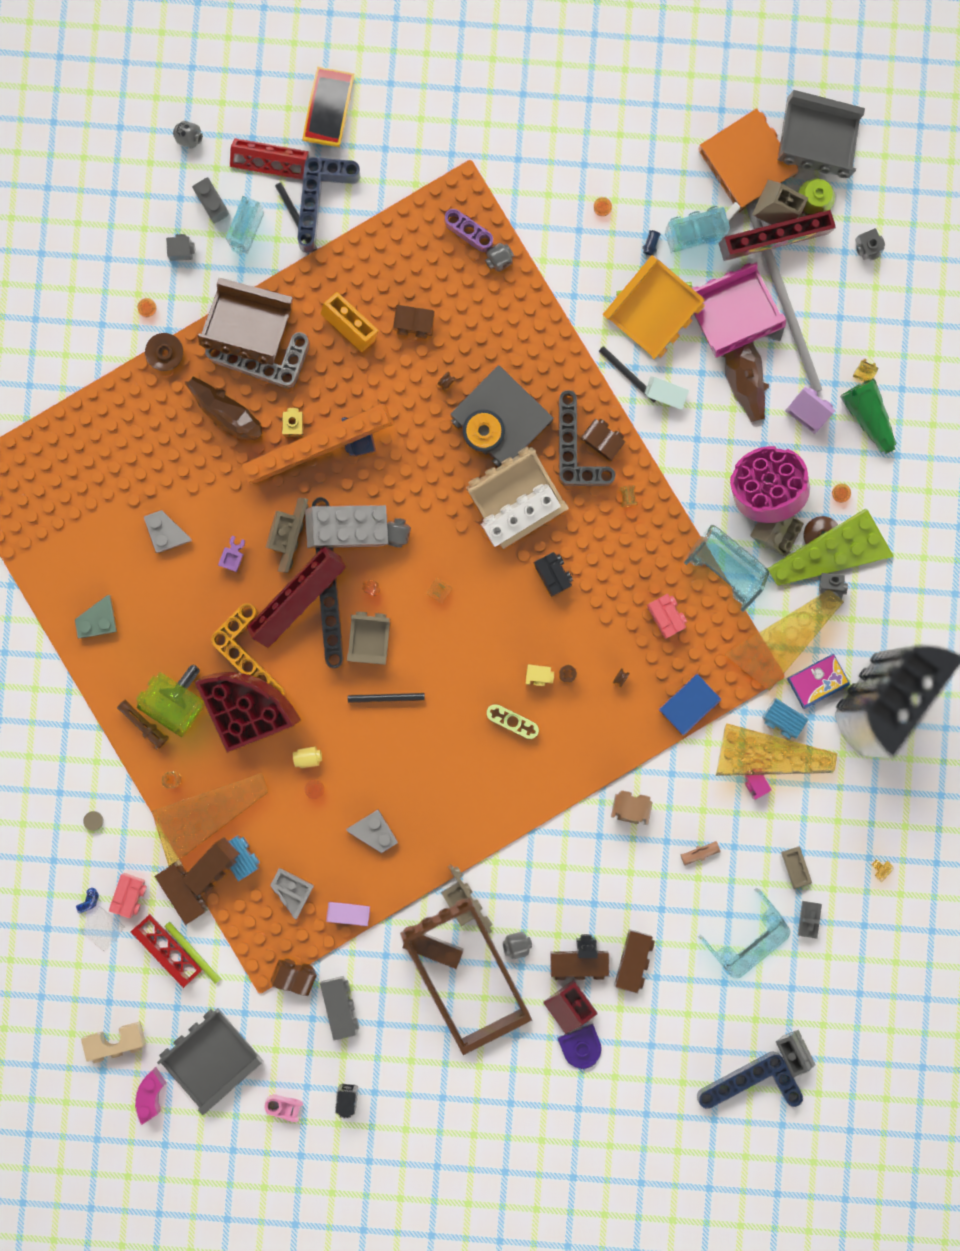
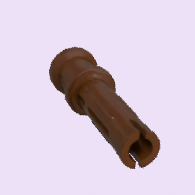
M127 700L122 701L117 707L143 732V737L145 739L148 738L155 745L156 750L161 748L169 739L167 735L164 736L157 729L156 724H150Z

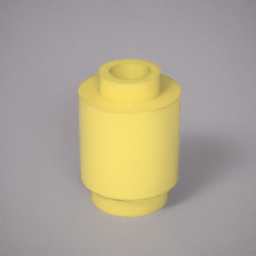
M317 747L298 749L297 752H293L294 765L300 768L319 766V762L322 761L321 750H318Z

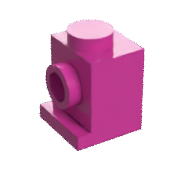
M753 768L744 773L747 781L745 786L750 793H754L751 795L752 799L756 800L772 791L761 770L755 771Z

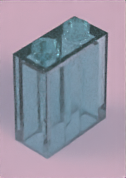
M242 196L226 236V240L230 248H232L231 250L241 255L242 253H249L265 213L260 202Z

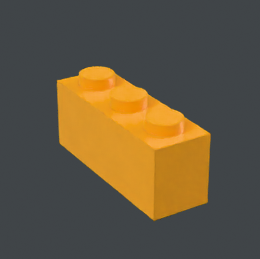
M338 292L324 302L321 315L357 349L363 352L375 341L379 330Z

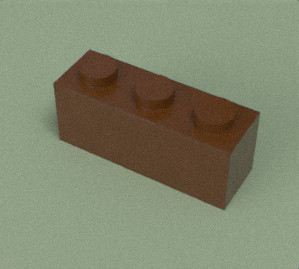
M223 837L211 846L182 878V881L196 896L203 892L207 894L214 888L213 883L215 881L218 882L225 876L224 871L231 869L237 863L235 859L240 853Z
M176 862L154 877L183 923L187 925L207 912V903L203 897L199 898L182 881L187 872L181 864L178 865Z
M632 929L628 930L614 982L616 988L638 993L639 989L643 988L645 978L642 977L643 972L648 970L650 959H647L648 953L653 951L655 940H652V935Z
M426 933L411 940L417 954L457 969L464 948Z
M550 951V975L555 977V980H566V977H574V980H585V977H593L594 980H604L605 976H609V952L598 951V958H578L577 951Z

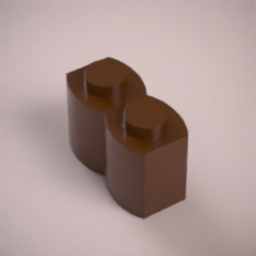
M396 305L393 329L399 335L415 333L416 337L427 338V335L432 336L435 311Z
M594 419L580 439L603 457L612 461L626 442L623 440L624 436L616 430L614 432L608 428L609 424L604 420L599 419L598 421Z
M291 959L278 960L271 983L275 988L309 996L317 975L315 969L309 964L297 965Z

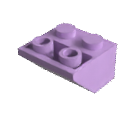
M804 387L785 411L815 434L835 410L829 401L820 399L814 389Z

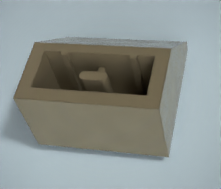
M768 179L752 216L770 225L796 219L801 215L808 197L782 183Z
M795 516L777 523L757 522L750 536L758 543L786 557L792 549L804 523Z

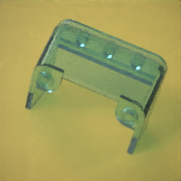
M713 524L702 534L688 552L684 561L686 565L689 562L695 566H703L705 564L733 587V597L738 602L743 603L740 609L742 612L764 591L769 576V571L761 562Z
M758 888L754 889V891L769 908L762 916V922L767 930L738 954L729 946H724L715 952L701 934L697 936L728 975L735 979L744 976L784 943L791 934L790 927L779 911Z

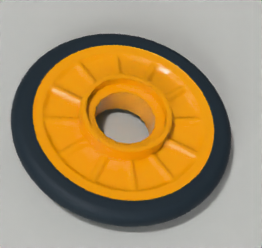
M478 410L471 413L463 425V437L466 443L474 450L481 452L497 448L505 435V426L502 419L490 410ZM485 425L489 428L488 435L482 436L478 433L480 426Z

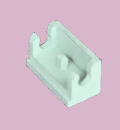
M650 376L645 390L646 397L681 410L689 393L688 389Z

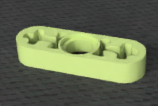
M491 705L487 710L489 720L525 738L533 739L538 735L539 728L536 723L500 705ZM499 708V713L504 715V711L508 712L504 723L500 722L502 718L498 716L495 719L492 718L490 710ZM510 716L517 717L518 725L516 727L508 726L507 719ZM522 720L526 721L523 725L527 727L530 725L534 726V734L531 733L528 736L526 735L527 731L522 728L521 732L517 731L521 726Z

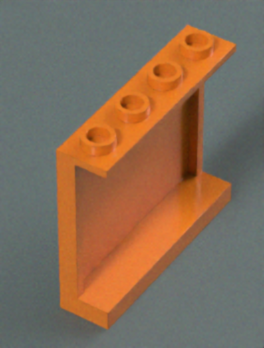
M757 108L700 144L698 148L699 153L732 203L736 202L740 205L739 212L761 196L768 179L783 183L792 176L794 178L799 171L798 165H787L778 160L780 142L777 139L778 135L774 128H770L767 124L765 114L759 112Z

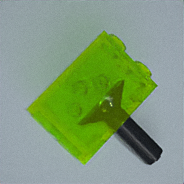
M190 665L178 683L161 672L156 677L152 676L147 684L149 686L147 690H142L136 698L138 701L137 709L182 738L205 705L201 698L187 690L200 673V669L197 666Z

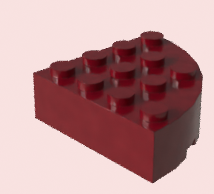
M220 672L204 676L195 682L227 753L293 727L301 721L287 698L275 687L260 678L245 673Z

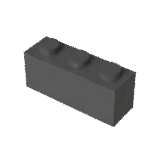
M344 976L321 981L320 986L333 1041L355 1036L360 1028L358 1019L353 1017L352 1011L355 1010L353 999H349L348 992L351 991L349 981L345 980Z

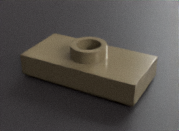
M800 846L782 851L781 855L793 889L811 884L812 880Z

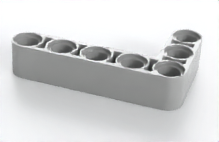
M295 333L290 340L282 365L275 363L273 365H265L256 360L242 359L239 356L237 362L232 364L229 363V358L234 354H224L220 351L217 357H212L211 351L213 349H206L205 352L213 363L289 389L294 387L298 380L310 343L304 333ZM298 339H304L305 344L298 347L295 345ZM293 356L299 358L298 363L295 365L289 363V359ZM249 362H255L256 367L253 370L246 368ZM273 368L274 373L271 376H266L264 374L265 370ZM286 374L292 375V380L288 383L282 381L283 376Z

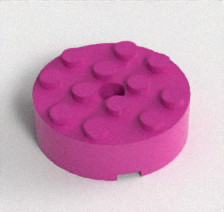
M776 446L755 449L744 455L736 463L733 474L730 477V485L736 507L744 516L757 522L777 523L789 519L805 506L810 495L807 466L803 459L790 449H776Z

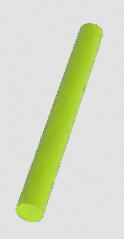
M169 921L164 927L216 984L221 978Z

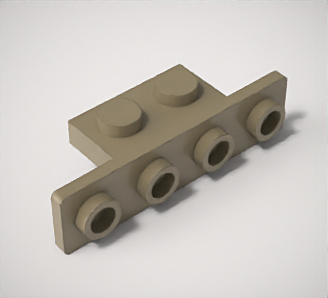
M298 498L293 515L275 511L265 548L283 553L278 568L279 572L288 573L292 568L293 553L298 547V535L303 529L302 521L305 509H308V499Z
M450 864L447 867L457 883L441 892L449 908L455 906L462 899L471 898L490 934L493 932L490 928L492 926L490 919L487 915L485 917L480 911L483 909L477 899L473 900L470 894L473 891L468 883L464 884L461 877L463 875L459 868H454ZM470 911L456 917L460 926L474 919Z

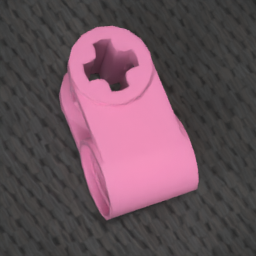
M272 1094L267 1097L264 1108L266 1113L271 1116L283 1118L291 1122H298L300 1106H303V1102L295 1098ZM270 1101H276L279 1104V1107L277 1109H271L268 1103Z

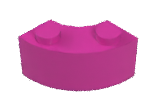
M157 1067L153 1068L145 1076L136 1093L135 1109L141 1125L158 1115L162 1110L159 1104V1093L167 1082Z

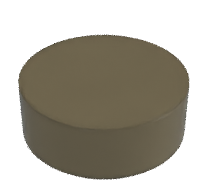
M97 811L87 813L83 819L84 826L91 831L100 829L104 823L103 816Z

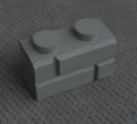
M208 177L192 186L213 224L230 215Z
M799 1029L783 1035L776 1041L792 1077L807 1073L816 1066Z

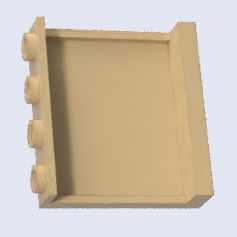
M532 447L523 448L518 452V456L513 459L511 457L505 459L500 467L496 469L493 467L487 470L485 476L480 479L478 477L474 478L468 483L469 486L466 487L484 519L492 514L495 516L505 505L510 504L511 506L516 503L518 497L524 494L529 495L540 484L548 485L554 493L561 507L499 544L503 549L569 509L537 457L535 449Z

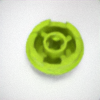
M813 178L804 182L799 188L798 193L808 197L803 209L805 213L812 215L830 210L833 207L835 192L827 181Z

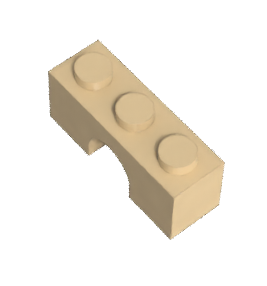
M141 1021L121 1026L118 1029L120 1041L116 1044L109 1043L105 1039L103 1031L81 1038L86 1062L98 1063L104 1061V1057L110 1055L112 1058L122 1056L125 1051L130 1050V1053L141 1051V1047L146 1044Z

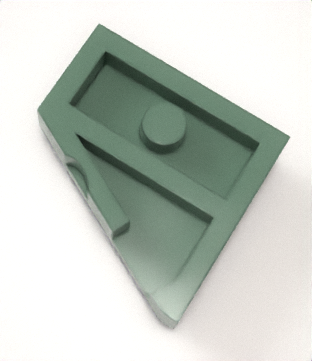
M111 595L104 597L75 619L78 639L117 632Z

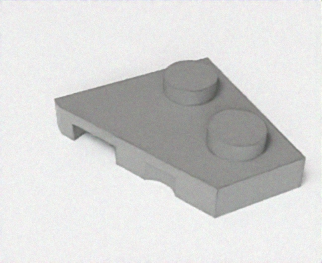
M162 510L144 516L156 553L192 541Z
M379 810L346 829L349 833L381 853L398 843Z
M282 868L278 869L270 885L295 919L298 918L314 887L313 884Z

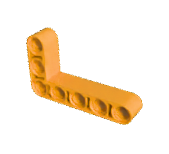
M248 603L243 604L212 635L211 642L241 673L257 678L260 675H265L267 683L278 688L285 696L284 688L235 641L258 614L255 606ZM247 607H251L253 610V614L249 618L243 615V611ZM233 621L239 623V629L235 632L230 630V624ZM219 635H224L226 638L223 645H218L216 642ZM233 648H237L240 653L236 659H232L230 656V651ZM250 661L253 664V670L247 673L244 670V664Z

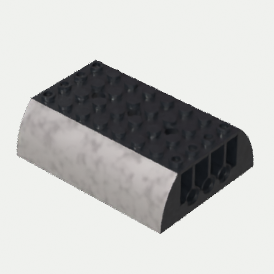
M913 645L879 651L878 653L875 652L869 660L871 664L868 668L864 667L859 673L858 677L860 679L856 684L853 683L848 688L847 693L849 694L845 699L842 698L836 705V721L847 743L861 756L894 758L959 669V653L935 645ZM927 677L932 681V686L929 689L925 688L923 684ZM914 694H917L920 698L918 705H914L911 701ZM903 710L908 714V719L905 722H902L899 718Z

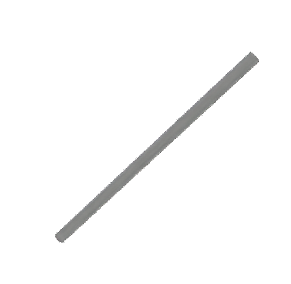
M753 201L747 205L746 209L753 228L756 229L763 227L760 219L752 216L756 207ZM772 249L762 251L811 387L816 392L821 391L822 386Z

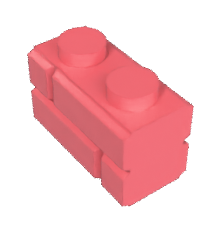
M666 594L646 605L664 639L686 628L685 623H687V620L683 613H678L675 608L678 604L673 596L669 597Z
M122 873L108 911L127 918L137 915L141 906L138 903L139 898L144 896L147 886L144 885L146 880Z

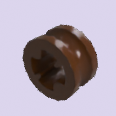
M448 371L439 380L438 385H442L445 391L456 378L454 376L451 377Z
M622 668L613 681L614 684L618 683L620 688L630 674L629 672L625 673Z

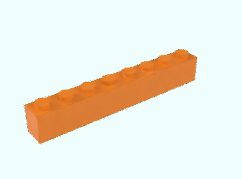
M381 404L241 465L248 482L256 484L394 424L387 407Z

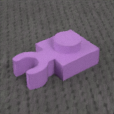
M232 536L230 538L231 548H224L218 565L237 572L244 555L239 550L244 547L245 540L242 539L239 545H235L236 537Z

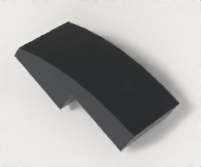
M581 934L580 938H576L578 958H598L595 937H592L591 934Z

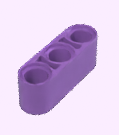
M450 209L446 212L445 225L450 231L481 252H487V250L492 248L493 236L490 232L456 209ZM455 216L459 220L456 223H450L448 219ZM471 227L474 229V232L466 234L464 229ZM482 238H487L490 242L488 245H482L479 241Z

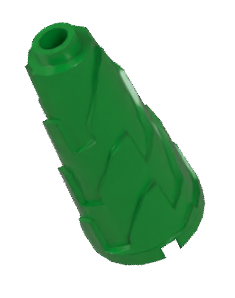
M875 378L869 379L864 384H859L840 396L842 402L852 416L855 417L863 431L875 443L879 451L887 454L895 450L897 443Z

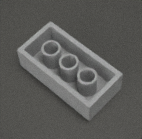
M386 505L312 506L305 509L307 548H323L324 546L327 548L379 547L388 544Z

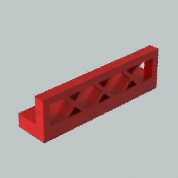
M234 138L230 148L229 167L303 180L305 162L309 158V151ZM235 154L242 155L246 161L243 163L235 162ZM261 158L265 164L256 166L252 160ZM278 161L282 164L283 168L280 170L275 169L271 163ZM293 164L301 165V173L293 172L290 166Z
M151 914L130 931L183 988L202 971L192 957ZM149 920L155 926L154 933H147L142 928ZM157 936H165L168 939V947H160L157 944ZM178 950L181 953V961H173L170 958V951ZM184 964H191L196 969L190 977L184 973Z

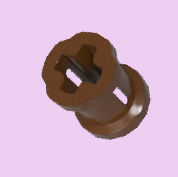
M571 665L563 666L559 671V678L563 682H572L577 676L576 669ZM563 670H572V678L568 677L565 679L563 677L565 674Z

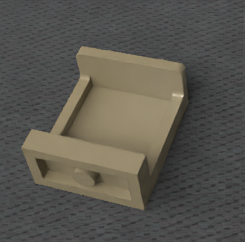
M356 612V615H351L347 661L386 665L390 618H386L387 614L375 613V617L367 616V612Z

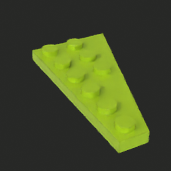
M865 508L768 567L767 570L776 585L780 586L820 576L822 573H831L891 558L894 555L868 509Z

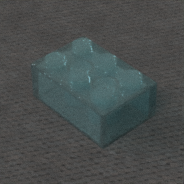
M718 206L708 208L706 212L700 213V211H695L688 214V217L681 218V216L671 218L666 226L665 235L670 252L673 253L723 239L727 236L730 226L724 207L718 208Z

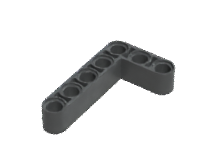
M566 390L559 397V481L564 486H609L615 479V471L611 467H577V398L573 391ZM570 396L573 402L567 405L563 402L562 398ZM570 415L573 418V422L567 424L563 421L562 417ZM565 434H570L573 437V441L566 443L562 437ZM563 454H572L573 460L571 462L564 461ZM609 472L611 480L604 481L601 478V473ZM563 473H572L573 479L571 481L564 480ZM582 473H591L592 480H583Z

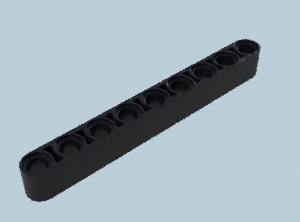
M323 497L316 498L312 503V506H317L319 502H324L326 506H330L329 502ZM316 548V554L321 550L320 548ZM337 577L333 580V585L330 588H326L320 594L325 661L329 667L335 669L341 667L344 661ZM328 597H332L335 600L334 605L330 608L324 604L325 599ZM330 616L336 618V624L332 627L326 624V620ZM332 635L338 638V643L335 646L328 644V638ZM337 654L340 658L339 663L331 665L329 661L330 656Z

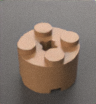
M623 790L615 794L611 818L617 815V820L634 824L644 821L643 825H649L653 802L650 801V796L639 795L634 797L631 796V792Z

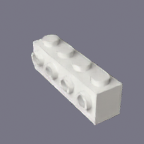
M540 484L536 486L529 495L524 494L518 497L516 503L511 506L510 504L505 505L495 516L493 514L489 515L483 520L484 522L480 525L495 547L561 507L548 485Z

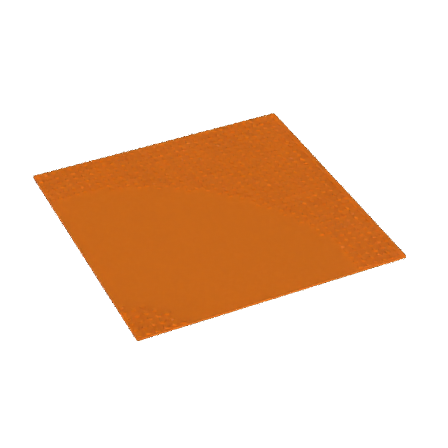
M467 160L254 286L293 297V308L274 363L282 365L290 340L295 333L301 332L307 336L310 343L309 349L294 387L284 388L210 361L206 355V349L199 345L198 334H201L207 314L173 334L180 340L183 346V358L174 369L160 371L153 368L147 362L144 351L0 437V557L186 872L188 873L211 846L223 837L228 841L238 835L240 838L244 837L249 844L247 849L251 854L255 853L260 861L258 864L260 868L240 881L237 880L231 869H226L224 871L225 876L218 882L215 881L213 883L214 888L210 892L200 894L258 993H263L273 987L271 978L278 960L291 959L297 965H310L454 878L447 867L450 864L454 868L458 867L461 873L785 677L770 649L472 160ZM450 209H456L490 232L493 236L492 247L498 243L507 244L514 254L512 258L513 263L500 272H497L494 268L490 269L485 262V259H487L486 252L479 251L446 227V212ZM455 216L448 219L450 223H456L459 220ZM467 227L464 229V232L472 234L474 229ZM482 238L479 242L482 245H488L490 241L487 238ZM336 292L379 330L375 341L363 352L357 349L321 315L324 302ZM396 305L434 310L435 317L432 336L427 335V338L416 337L415 333H408V335L397 334V331L393 329ZM300 338L296 341L295 345L301 347L305 344V340ZM213 349L211 351L212 357H217L220 354L219 350ZM164 350L162 356H167L168 350ZM230 356L229 363H236L238 356ZM296 356L289 359L291 365H295L299 361V358ZM251 361L247 364L246 368L253 370L256 367V363ZM498 365L554 418L552 423L546 426L527 447L535 449L541 464L562 500L569 508L504 549L500 545L495 547L480 525L484 522V518L466 489L471 480L477 477L480 479L486 475L485 472L487 470L498 467L492 462L493 458L489 454L485 455L481 451L474 450L466 443L463 437V429L461 427L458 429L454 426L450 414L458 407V404ZM267 368L264 374L271 376L274 373V369ZM449 371L450 376H454L456 379L444 391L443 386H439L438 382ZM284 375L282 381L285 383L290 382L292 375ZM194 376L217 390L226 391V396L247 408L261 423L262 435L255 440H241L218 425L216 426L214 421L199 407L195 397L185 385V381L189 382ZM566 390L573 391L577 398V467H611L615 471V479L609 486H564L559 481V397ZM570 396L562 398L563 402L567 405L573 402ZM381 404L387 407L394 425L373 433L376 452L354 457L350 456L346 452L345 446L256 484L248 482L241 464L342 422L344 417L356 416ZM288 408H298L299 412L303 413V437H284L282 435L283 412H287ZM570 415L562 417L563 421L567 424L573 422V418ZM291 418L289 420V424L291 425L295 424L296 419ZM594 419L598 421L599 419L604 420L609 424L608 428L614 432L616 430L624 436L623 440L626 442L612 461L603 457L580 439ZM565 434L562 437L566 443L573 441V437L570 434ZM565 453L562 456L566 462L573 460V456L570 453ZM570 472L563 473V478L566 481H571L573 475ZM589 472L582 473V478L585 481L592 480V475ZM603 472L601 473V478L604 481L611 480V474ZM318 497L325 498L330 506L386 505L387 523L394 521L395 518L406 520L405 524L411 527L407 544L402 547L386 544L379 547L334 548V552L341 557L346 566L343 572L337 576L344 656L341 667L331 668L325 661L320 595L269 648L253 640L247 628L235 639L284 688L285 697L292 704L301 721L293 727L227 753L195 682L204 676L214 673L241 672L213 646L211 637L243 604L248 603L255 606L258 616L316 555V548H307L306 516L304 515L302 521L303 529L297 539L298 547L292 557V568L288 573L278 571L283 553L265 548L275 511L293 515L298 498L308 499V508L312 507L313 501ZM319 502L317 506H326V503ZM162 510L192 541L156 553L144 516ZM232 536L236 537L235 545H239L242 539L245 540L244 547L239 550L244 555L237 572L218 565L224 548H231L230 538ZM555 552L556 555L560 554L564 561L562 567L565 572L569 571L573 581L571 582L572 587L551 597L533 563ZM668 594L669 597L673 596L678 604L675 608L678 613H683L687 623H685L686 628L664 639L646 605ZM111 595L117 632L78 639L75 619L104 597ZM328 597L325 599L324 604L330 608L334 605L335 600L332 597ZM247 607L243 611V615L246 618L251 617L253 614L251 607ZM356 612H367V616L375 617V613L387 614L386 618H390L386 665L347 661L351 615H356ZM334 616L327 618V626L332 627L336 624ZM233 621L230 624V630L235 632L239 629L237 621ZM219 635L216 639L218 645H223L226 641L224 635ZM332 635L328 638L330 646H335L338 643L337 636ZM233 648L230 651V656L232 659L238 658L239 650ZM337 654L330 656L329 661L331 665H337L340 658ZM250 661L244 664V670L247 673L253 670V664ZM190 665H194L200 669V673L182 696L186 705L184 710L161 695L159 689H173ZM571 665L576 669L577 676L572 682L561 681L559 671L563 666ZM527 666L551 667V671L554 672L553 683H545V686L533 685L534 681H530V684H525ZM622 668L625 673L629 672L630 674L620 688L619 684H614L613 681ZM564 669L563 672L565 674L563 677L565 679L568 677L572 678V670L566 671ZM698 674L721 698V701L683 736L659 709L689 680ZM260 675L258 677L261 680L267 682V678L265 675ZM425 693L424 701L348 703V695ZM127 700L150 724H156L157 729L164 736L167 735L169 737L161 748L156 750L155 745L148 738L145 739L143 737V732L117 709L122 701ZM494 704L500 705L536 723L539 728L538 735L533 739H528L489 720L487 717L488 708ZM499 708L490 710L492 718L495 719L498 716L502 718L500 722L504 723L508 712L504 711V715L499 713ZM510 716L507 719L508 726L516 727L518 725L517 717ZM522 720L521 726L517 731L521 732L522 728L527 731L526 735L534 734V726L530 725L527 727L523 725L526 721ZM310 747H317L318 750H321L322 761L319 762V766L295 767L293 752ZM377 810L380 811L398 841L397 844L382 853L346 830ZM279 868L314 885L297 919L293 918L291 912L270 886ZM328 902L369 906L368 926L326 922Z

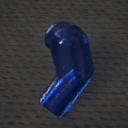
M89 888L86 891L85 902L76 905V910L79 914L97 905L99 893L96 888Z

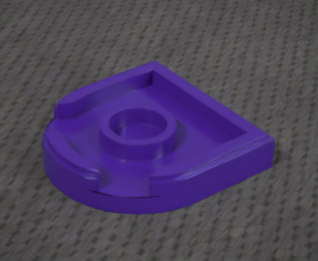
M593 1023L557 1037L566 1061L576 1068H590L600 1058L602 1047Z

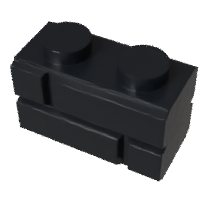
M552 552L533 563L551 597L572 587L571 582L573 578L569 571H564L562 567L564 561L560 554L556 555L555 552Z
M341 1083L338 1087L335 1113L340 1118H351L355 1114L358 1099V1086L356 1084Z

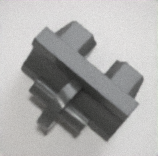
M802 901L798 936L818 938L822 909L821 903Z

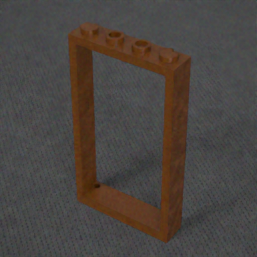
M471 898L462 899L455 906L444 908L437 915L426 917L419 924L408 926L400 933L402 942L462 1055L532 1021L531 1015ZM470 911L520 1009L462 1038L411 940Z

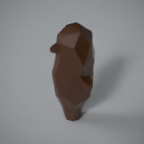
M751 342L720 357L725 358V376L732 393L752 423L765 419L764 391L769 388V384L763 382L762 358L754 343Z
M194 376L189 382L185 381V385L195 397L199 407L214 421L216 426L218 425L241 440H255L262 435L261 423L247 408L226 396V391L217 390Z

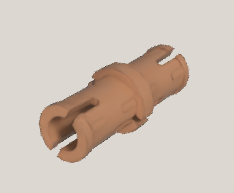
M714 841L702 847L697 846L696 849L680 855L684 866L698 860L704 861L706 857L721 851L717 841Z

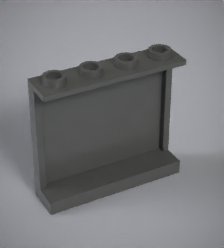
M793 89L787 97L778 160L787 165L794 164L804 169L818 170L823 174L830 173L837 175L839 178H850L856 171V168H853L859 122L864 116L865 108Z
M499 365L450 414L451 422L458 429L460 427L463 429L466 418L475 411L490 410L499 415L505 426L503 441L497 448L482 452L485 455L489 454L493 458L492 462L497 467H500L505 459L509 457L513 459L518 456V452L526 448L554 419ZM485 425L480 426L478 433L486 436L489 433V428Z
M219 1008L215 1011L210 1009L203 1016L204 1021L200 1024L196 1022L188 1029L190 1033L186 1037L181 1035L173 1042L175 1046L171 1050L166 1048L158 1055L161 1059L157 1064L161 1063L199 1107L198 1111L202 1116L264 1061Z

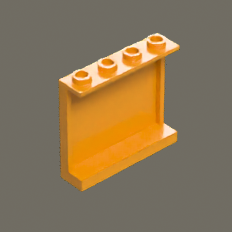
M651 255L602 315L648 352L653 359L657 357L661 359L668 351L666 346L670 342L673 344L679 338L680 334L678 332L682 327L686 329L693 321L691 319L695 312L699 314L706 305L703 304L705 299L659 259Z

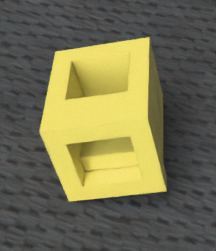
M288 408L287 412H283L282 435L284 437H303V413L299 412L298 408ZM291 418L296 419L293 425L289 424Z
M527 666L525 684H530V681H534L533 685L545 686V683H553L554 672L551 671V667Z

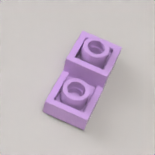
M328 902L326 922L368 926L370 907Z

